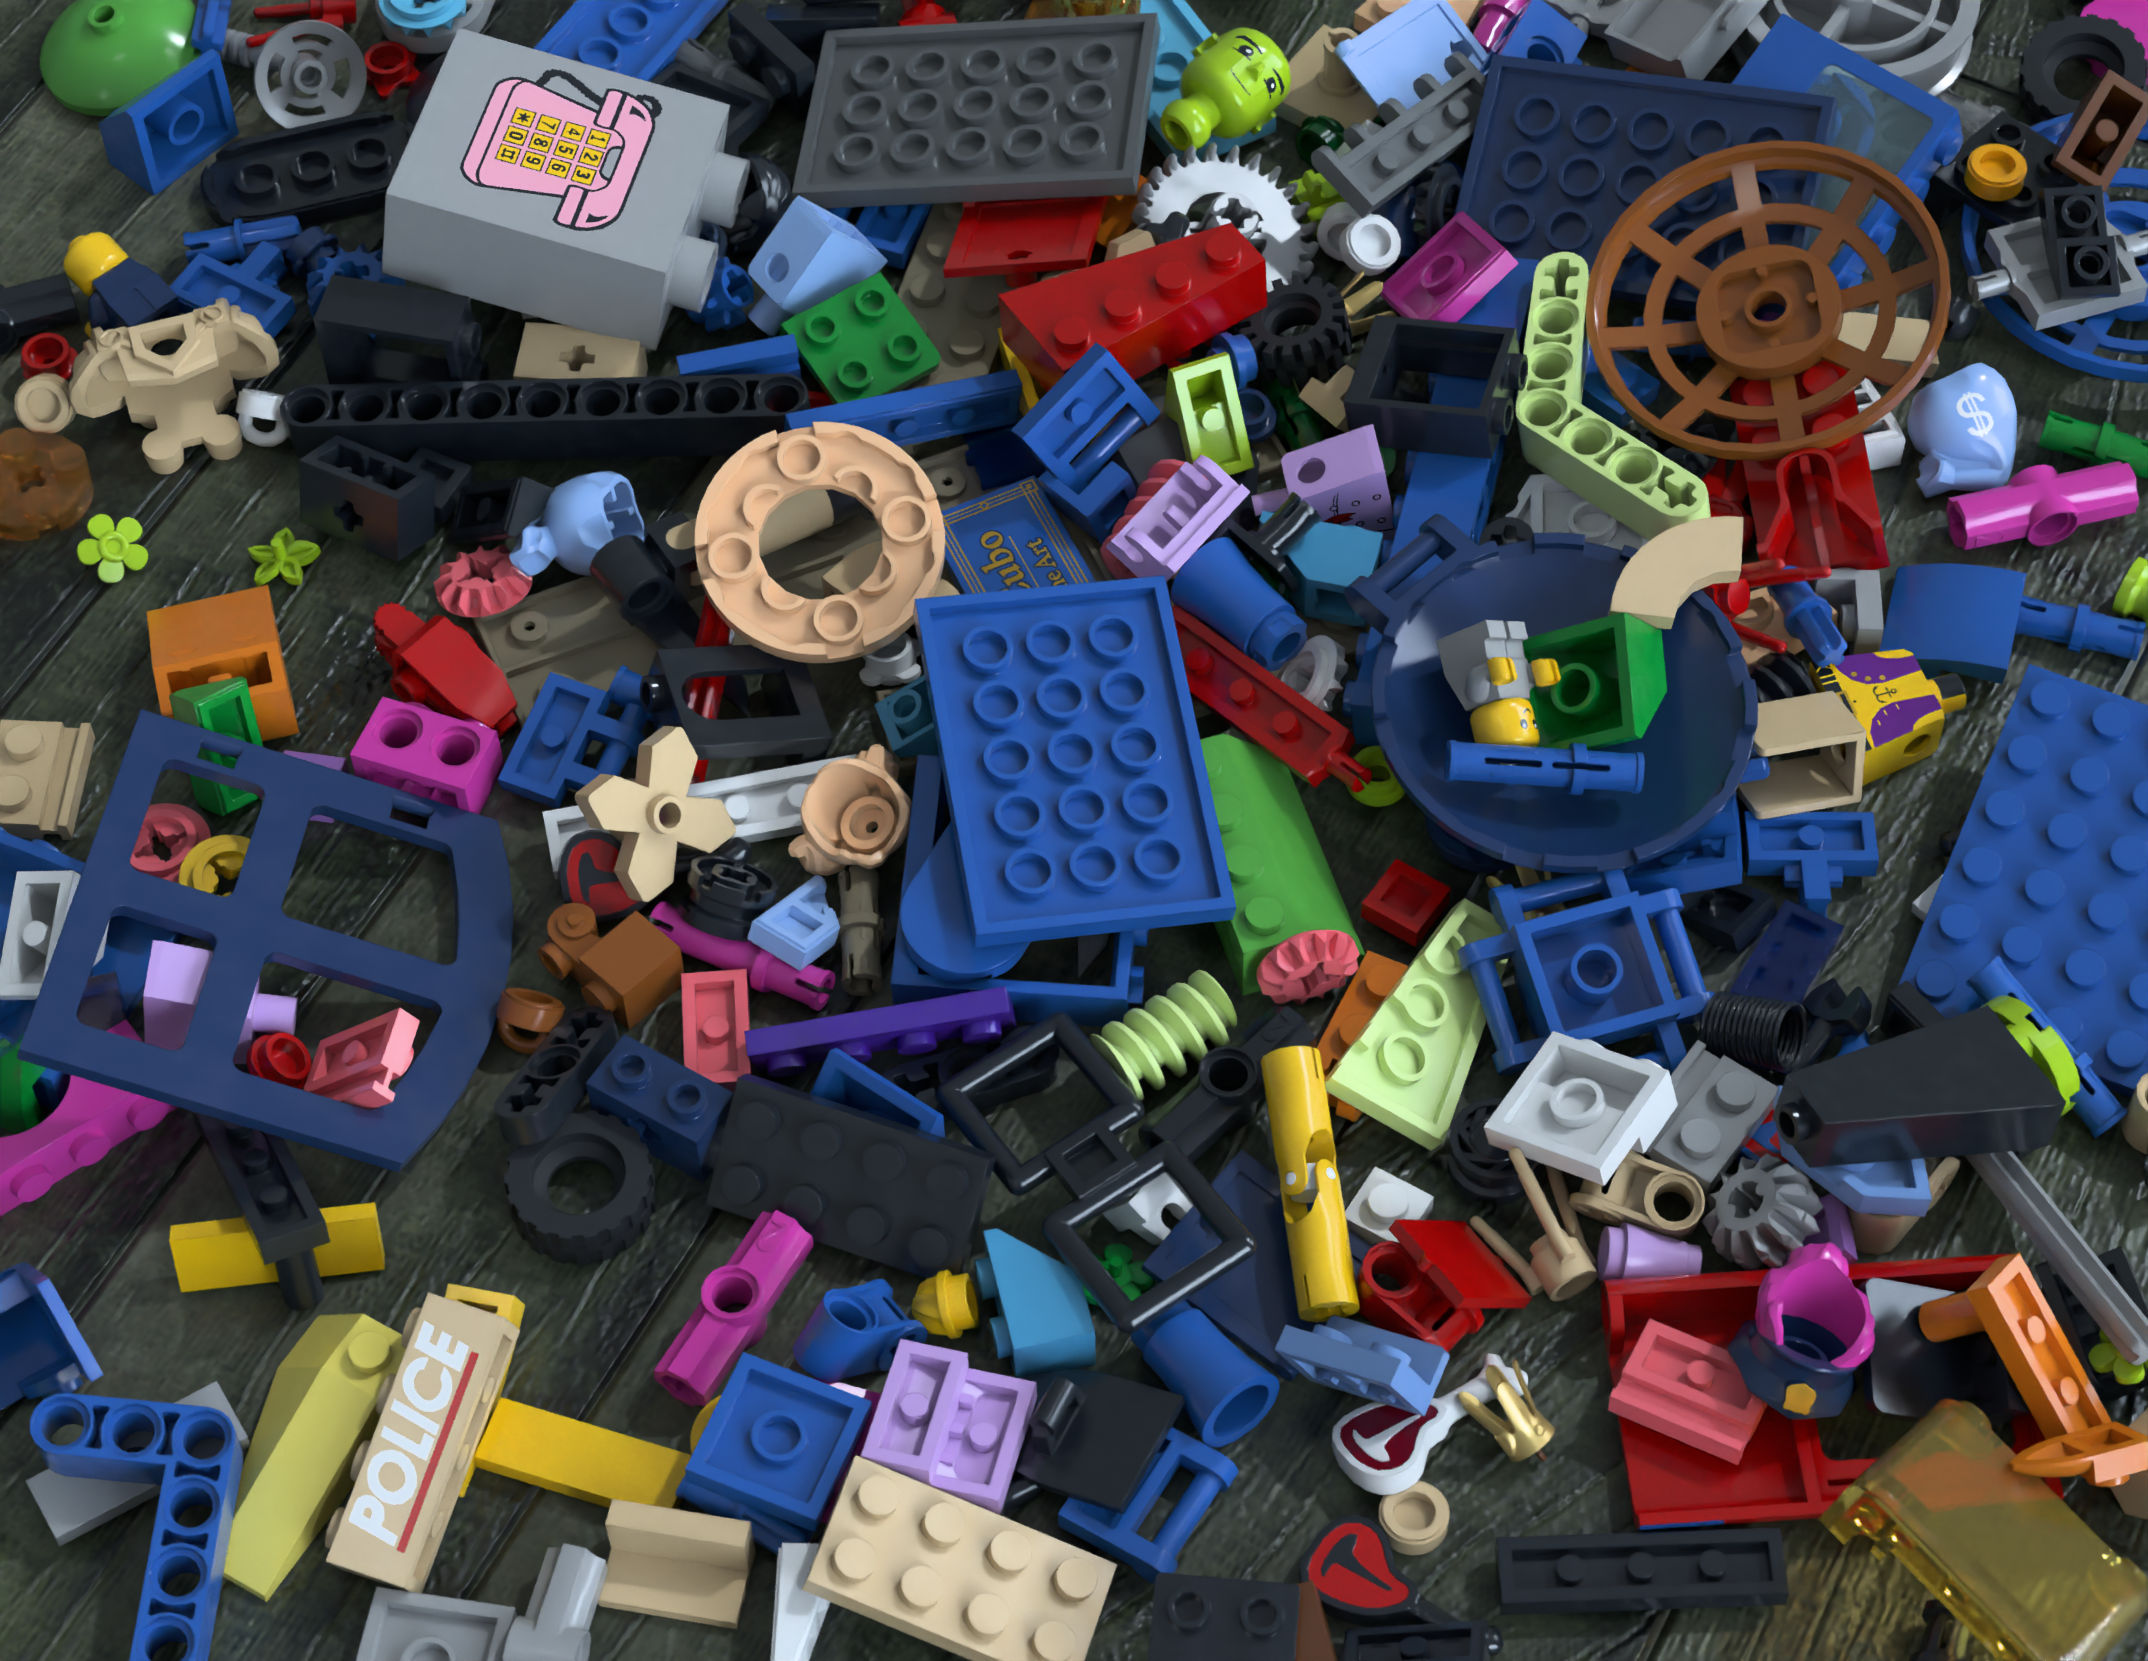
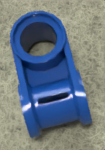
M875 1279L863 1285L827 1291L795 1341L793 1354L798 1364L807 1373L824 1381L839 1382L848 1377L873 1371H890L900 1339L924 1344L928 1336V1330L919 1320H910L892 1299L893 1288L884 1279Z

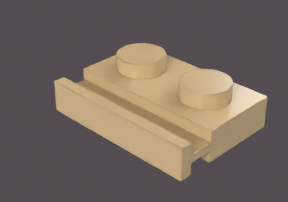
M1 719L0 826L7 833L19 838L44 839L45 834H60L62 840H72L95 741V735L90 723H81L80 728H65L63 722Z

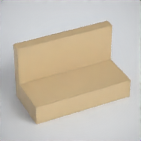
M612 1499L605 1523L611 1551L607 1562L608 1573L598 1605L737 1629L756 1554L751 1522Z

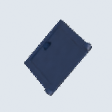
M1241 1149L1211 1186L1255 1237L1257 1250L1253 1256L1185 1301L1192 1308L1201 1310L1216 1327L1275 1370L1281 1378L1292 1381L1299 1371L1275 1351L1285 1325L1312 1333L1315 1325L1326 1326L1327 1322H1309L1299 1317L1283 1213L1280 1177ZM1313 1202L1307 1203L1308 1213L1312 1209ZM1192 1206L1144 1262L1141 1270L1160 1283L1222 1243V1241ZM1348 1229L1356 1277L1367 1252L1376 1244L1371 1246ZM1379 1274L1372 1275L1373 1280H1375Z

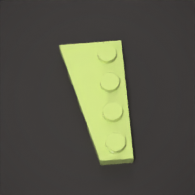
M1465 898L1452 907L1325 1078V1086L1328 1093L1431 1151L1445 1140L1486 1024V1018L1470 971L1465 972L1462 970L1456 951L1469 943L1503 934L1493 914ZM1508 959L1495 963L1500 980Z

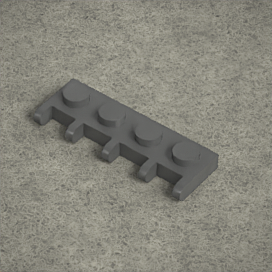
M1454 52L1445 59V70L1452 79L1444 85H1441L1432 75L1427 73L1414 81V91L1421 101L1409 110L1394 98H1389L1380 104L1378 112L1381 119L1387 125L1374 135H1371L1359 123H1354L1346 128L1343 132V138L1352 150L1343 157L1339 158L1328 146H1321L1311 154L1313 166L1362 219L1420 178L1425 168L1432 167L1434 163L1442 162L1473 139L1487 78L1463 53Z

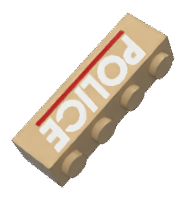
M429 1292L422 1309L416 1307L412 1310L402 1334L401 1343L402 1347L406 1348L397 1375L391 1373L387 1376L378 1395L376 1411L381 1417L371 1441L365 1440L360 1445L352 1464L351 1480L356 1482L346 1508H338L329 1523L325 1537V1546L330 1551L326 1562L343 1571L402 1591L423 1592L520 1332L507 1318Z

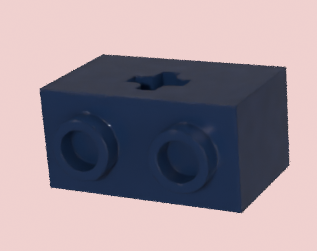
M624 1034L586 1082L591 1110L598 1111V1114L604 1116L611 1114L620 1118L621 1123L629 1127L631 1125L639 1133L641 1143H646L652 1156L704 1183L716 1166L734 1092Z

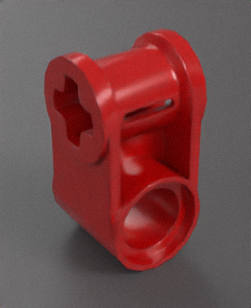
M1386 1241L1370 1248L1361 1263L1355 1279L1360 1304L1358 1312L1377 1328L1441 1346L1449 1353L1466 1333L1475 1334L1484 1325L1485 1318L1480 1308H1456L1427 1273L1418 1269L1417 1262L1400 1242ZM1386 1274L1391 1276L1399 1283L1401 1290L1388 1291L1381 1288L1373 1280L1372 1275Z

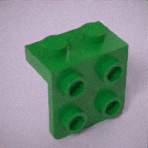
M881 272L844 289L806 311L796 314L780 325L779 336L794 334L799 352L798 362L800 371L808 368L833 404L895 393L935 372L940 364V353Z

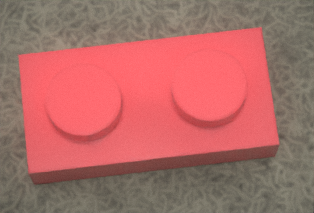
M736 969L682 973L684 1066L734 1092L738 1077L746 1073L752 1075V1062L747 1056L744 1031L750 1030L747 970Z

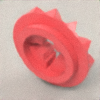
M480 545L476 552L470 554L457 552L455 562L445 563L440 566V577L433 583L438 602L446 611L462 617H485L503 612L519 603L530 591L533 575L527 577L511 563L509 558L510 551L506 545H499L493 550H486ZM493 578L494 582L491 583L488 579Z
M172 803L150 805L132 853L130 864L139 872L178 883L180 867L186 855L197 844L211 838L209 827L197 812L186 806ZM157 836L160 843L164 842L165 846L171 849V860L165 862L154 854L152 837Z
M1338 930L1306 931L1287 938L1269 952L1259 964L1256 978L1262 994L1270 995L1275 1004H1282L1293 1000L1297 1005H1301L1308 998L1318 996L1323 999L1324 993L1328 990L1342 988L1345 985V977L1353 975L1359 969L1357 957L1360 953L1354 939L1345 932Z

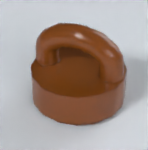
M507 988L501 992L496 1010L498 1035L504 1044L514 1051L532 1055L556 1024L563 1018L565 1007L559 999L539 991L525 988ZM513 1026L539 1032L538 1037L534 1039L522 1037L516 1033Z

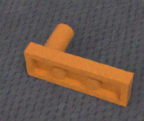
M2020 1252L1997 1258L1966 1292L1923 1303L1920 1307L1919 1324L1926 1338L1932 1342H1942L1982 1331L1988 1333L2046 1440L2112 1422Z

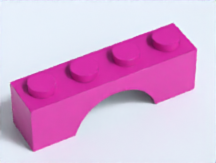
M126 1019L107 1030V1032L143 1042ZM71 1075L65 1097L47 1119L22 1133L0 1137V1217L23 1202H31L40 1198L50 1189L51 1185L80 1167L98 1162L111 1148L135 1133L155 1127L169 1112L178 1107Z

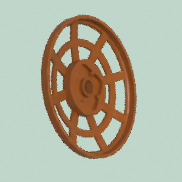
M1772 140L1737 145L1704 155L1673 170L1645 190L1621 214L1603 241L1590 272L1586 299L1587 334L1597 369L1612 396L1634 420L1658 437L1689 451L1722 459L1751 461L1781 459L1790 452L1801 448L1814 447L1824 449L1864 431L1892 411L1918 384L1936 356L1947 327L1951 300L1948 257L1938 226L1923 202L1898 177L1872 160L1842 148L1808 141ZM1774 169L1807 170L1836 176L1851 182L1832 213L1822 208L1803 204H1762L1756 172ZM1732 177L1738 210L1725 213L1703 224L1685 237L1677 246H1674L1648 227L1660 214L1685 196L1714 182ZM1873 194L1888 203L1908 223L1922 245L1927 260L1892 274L1889 263L1878 245L1862 229L1855 225ZM1796 224L1815 228L1821 232L1808 251L1788 245H1769L1766 225ZM1742 230L1746 250L1731 256L1714 271L1693 259L1713 242L1733 232ZM1842 243H1845L1864 261L1874 280L1840 290L1834 274L1827 265ZM1634 246L1660 265L1647 293L1643 314L1644 326L1607 327V310L1611 288L1623 259L1631 247ZM1679 278L1700 292L1696 305L1697 320L1663 325L1666 300L1672 285ZM1932 283L1933 306L1930 326L1921 351L1909 368L1881 358L1888 347L1895 328L1897 297ZM1776 303L1786 308L1783 315L1774 321L1764 322L1754 317L1755 312L1765 304ZM1879 303L1876 328L1865 351L1838 340L1844 313ZM1703 343L1705 350L1717 365L1695 386L1677 369L1667 348ZM1648 349L1651 360L1661 378L1683 400L1664 417L1658 419L1647 411L1629 391L1615 366L1611 351ZM1821 359L1848 371L1828 388L1808 398L1798 400L1794 376L1808 370ZM1738 377L1756 381H1770L1774 405H1740L1723 401L1719 397ZM1865 378L1892 387L1883 397L1858 415L1827 430L1805 436L1802 416L1815 413L1837 402L1854 390ZM1704 412H1708L1717 417L1739 422H1777L1781 441L1761 444L1721 442L1692 435L1684 430Z

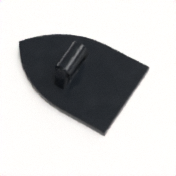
M1054 1370L1020 1377L1019 1379L1036 1382L1037 1399L1014 1473L1042 1489L1123 1514L1185 1404L1184 1397L1096 1371Z

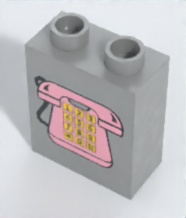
M458 28L386 192L382 273L458 295L468 296L472 299L599 335L640 341L641 347L656 351L673 306L700 313L705 304L716 267L719 244L699 238L704 222L732 228L739 212L738 204L742 202L750 160L724 153L730 105Z

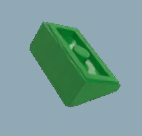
M241 676L182 689L169 695L175 720L263 747L246 678ZM200 748L197 757L231 769L235 768L237 762L235 758ZM189 774L198 805L218 815L224 816L259 799L255 794Z

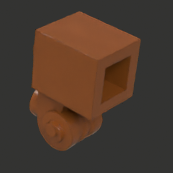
M574 902L564 904L555 909L550 915L547 923L549 939L537 950V955L544 967L559 980H563L570 974L583 985L581 993L589 1006H599L604 1010H611L614 1018L629 1031L681 988V974L685 973L681 948L638 911L635 910L604 937H599L595 913L585 904Z

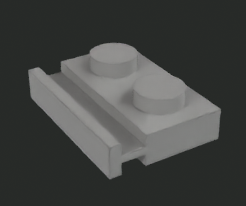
M1697 1040L1670 1076L1678 1106L1645 1154L1651 1157V1161L1685 1172L1694 1177L1703 1188L1704 1195H1708L1721 1179L1719 1173H1725L1772 1111L1778 1087L1725 1055L1720 1059L1705 1050L1706 1044Z

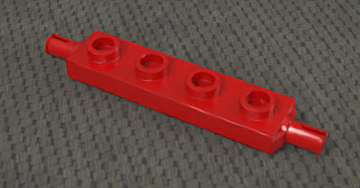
M1177 605L1172 606L1190 695L1193 699L1312 787L1316 788L1322 780L1332 774L1355 793L1365 789L1359 779L1368 785L1372 778V771L1348 755L1356 739L1346 727Z

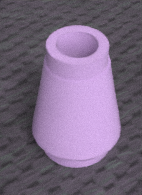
M1622 1222L1619 1228L1605 1226L1600 1237L1597 1253L1598 1279L1602 1281L1700 1274L1702 1263L1700 1245L1688 1244L1685 1241L1627 1222Z

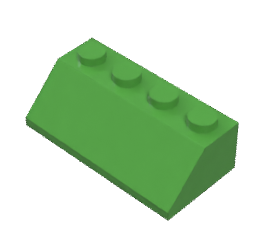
M1223 733L1200 739L1236 903L1233 920L1216 921L1214 925L1242 996L1261 991L1256 973L1263 958L1282 941L1302 932L1338 930L1347 933L1356 943L1360 953L1357 957V962L1361 964L1365 957L1364 950L1289 769L1257 745Z

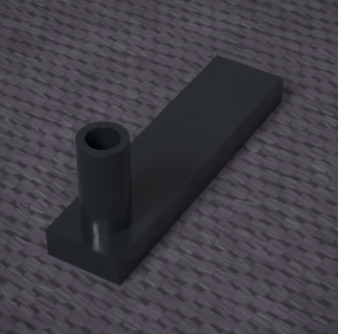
M192 1111L198 1128L264 1265L274 1262L285 1305L294 1310H305L316 1306L324 1298L325 1292L313 1248L329 1243L330 1238L325 1219L284 1138Z

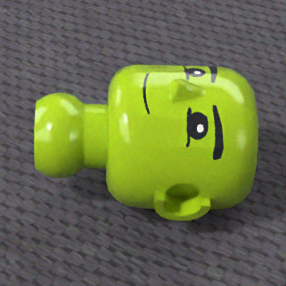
M1241 27L1228 30L1219 37L1216 33L1212 34L1191 51L1194 58L1183 70L1180 77L1179 92L1181 99L1171 101L1161 113L1160 127L1166 140L1173 147L1184 152L1189 146H1194L1196 150L1201 149L1211 135L1222 139L1242 137L1249 131L1252 135L1258 133L1262 126L1277 116L1274 110L1278 108L1289 94L1291 73L1287 59L1273 40L1260 31Z

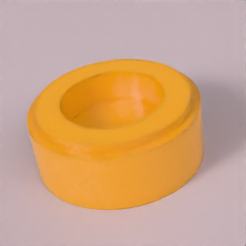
M1986 144L1976 148L1970 154L1965 171V183L1969 190L1980 198L1990 201L2008 200L2015 197L2022 190L2027 172V164L2024 157L2017 150L2009 146Z

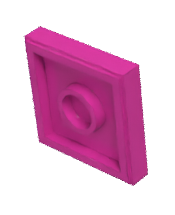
M1461 211L1383 284V290L1379 295L1402 318L1456 323L1519 263L1507 249L1467 214Z

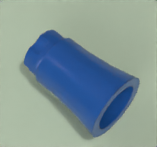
M1229 537L1214 539L1199 548L1185 562L1173 582L1171 600L1175 605L1204 622L1267 671L1279 670L1286 662L1295 658L1308 639L1306 635L1307 624L1295 614L1294 607L1269 585L1250 564L1234 540Z
M1185 1300L1137 1332L1131 1334L1132 1342L1143 1352L1145 1363L1163 1381L1171 1393L1184 1397V1411L1204 1444L1211 1448L1231 1444L1252 1430L1266 1416L1276 1401L1280 1387L1279 1380L1244 1354L1214 1326L1201 1310L1192 1308Z

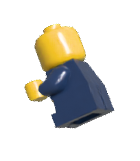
M102 232L89 233L85 236L76 237L69 244L68 252L63 262V269L70 280L89 297V321L85 325L84 331L90 338L93 328L101 327L103 331L124 326L128 328L180 315L178 296L163 281V278L147 266L141 265L129 258L109 235Z

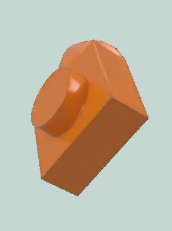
M2113 1421L2037 1443L2017 1454L2009 1462V1466L2012 1471L2029 1476L2071 1477L2079 1475L2085 1478L2088 1484L2093 1486H2117L2128 1482L2130 1474L2148 1469V1436Z

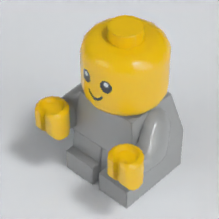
M1484 620L1436 640L1445 678L1466 711H1473L1470 716V724L1475 743L1511 744L1537 747L1539 744L1540 736L1533 708L1527 699H1530V690L1535 684L1538 687L1550 686L1560 682L1561 676L1555 659L1540 658L1528 664V660L1524 656L1522 641L1528 639L1524 622ZM1500 763L1501 765H1516V764Z

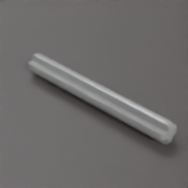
M2013 1151L1964 1155L2123 1357L2130 1364L2137 1366L2148 1359V1319Z

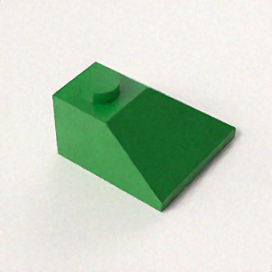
M1622 612L1531 636L1527 640L1522 641L1524 656L1528 660V664L1540 658L1555 659L1561 676L1560 682L1545 687H1538L1535 684L1530 690V699L1527 700L1533 708L1540 736L1537 747L1568 749L1570 743H1584L1587 750H1596L1643 737L1667 692L1662 630Z

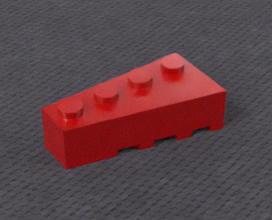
M1228 223L998 295L1003 342L1046 392L1096 342L1107 349L1130 377L1136 380L1267 307L1266 259L1232 223Z

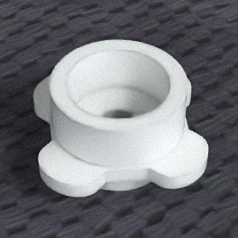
M904 632L886 646L862 656L866 661L865 667L859 673L862 683L868 686H877L879 684L895 686L918 679L921 675L920 666L916 663L917 656L921 654L918 640L911 638Z

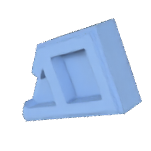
M815 875L752 921L747 939L799 971L835 945L840 930L836 913L833 911V908H829L825 897L827 888L825 879Z

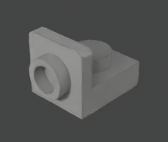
M1843 567L1831 569L1832 573L1828 578L1815 579L1813 592L1826 599L1829 605L1838 611V631L1844 640L1849 642L1850 655L1879 652L1884 631L1879 570H1856Z

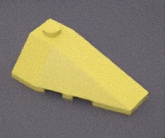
M363 1313L318 1315L279 1365L250 1443L251 1446H249L243 1463L223 1577L267 1602L354 1487L356 1481L351 1480V1468L355 1455L365 1440H372L381 1417L376 1411L380 1389L389 1374L397 1375L406 1348L402 1347V1335Z

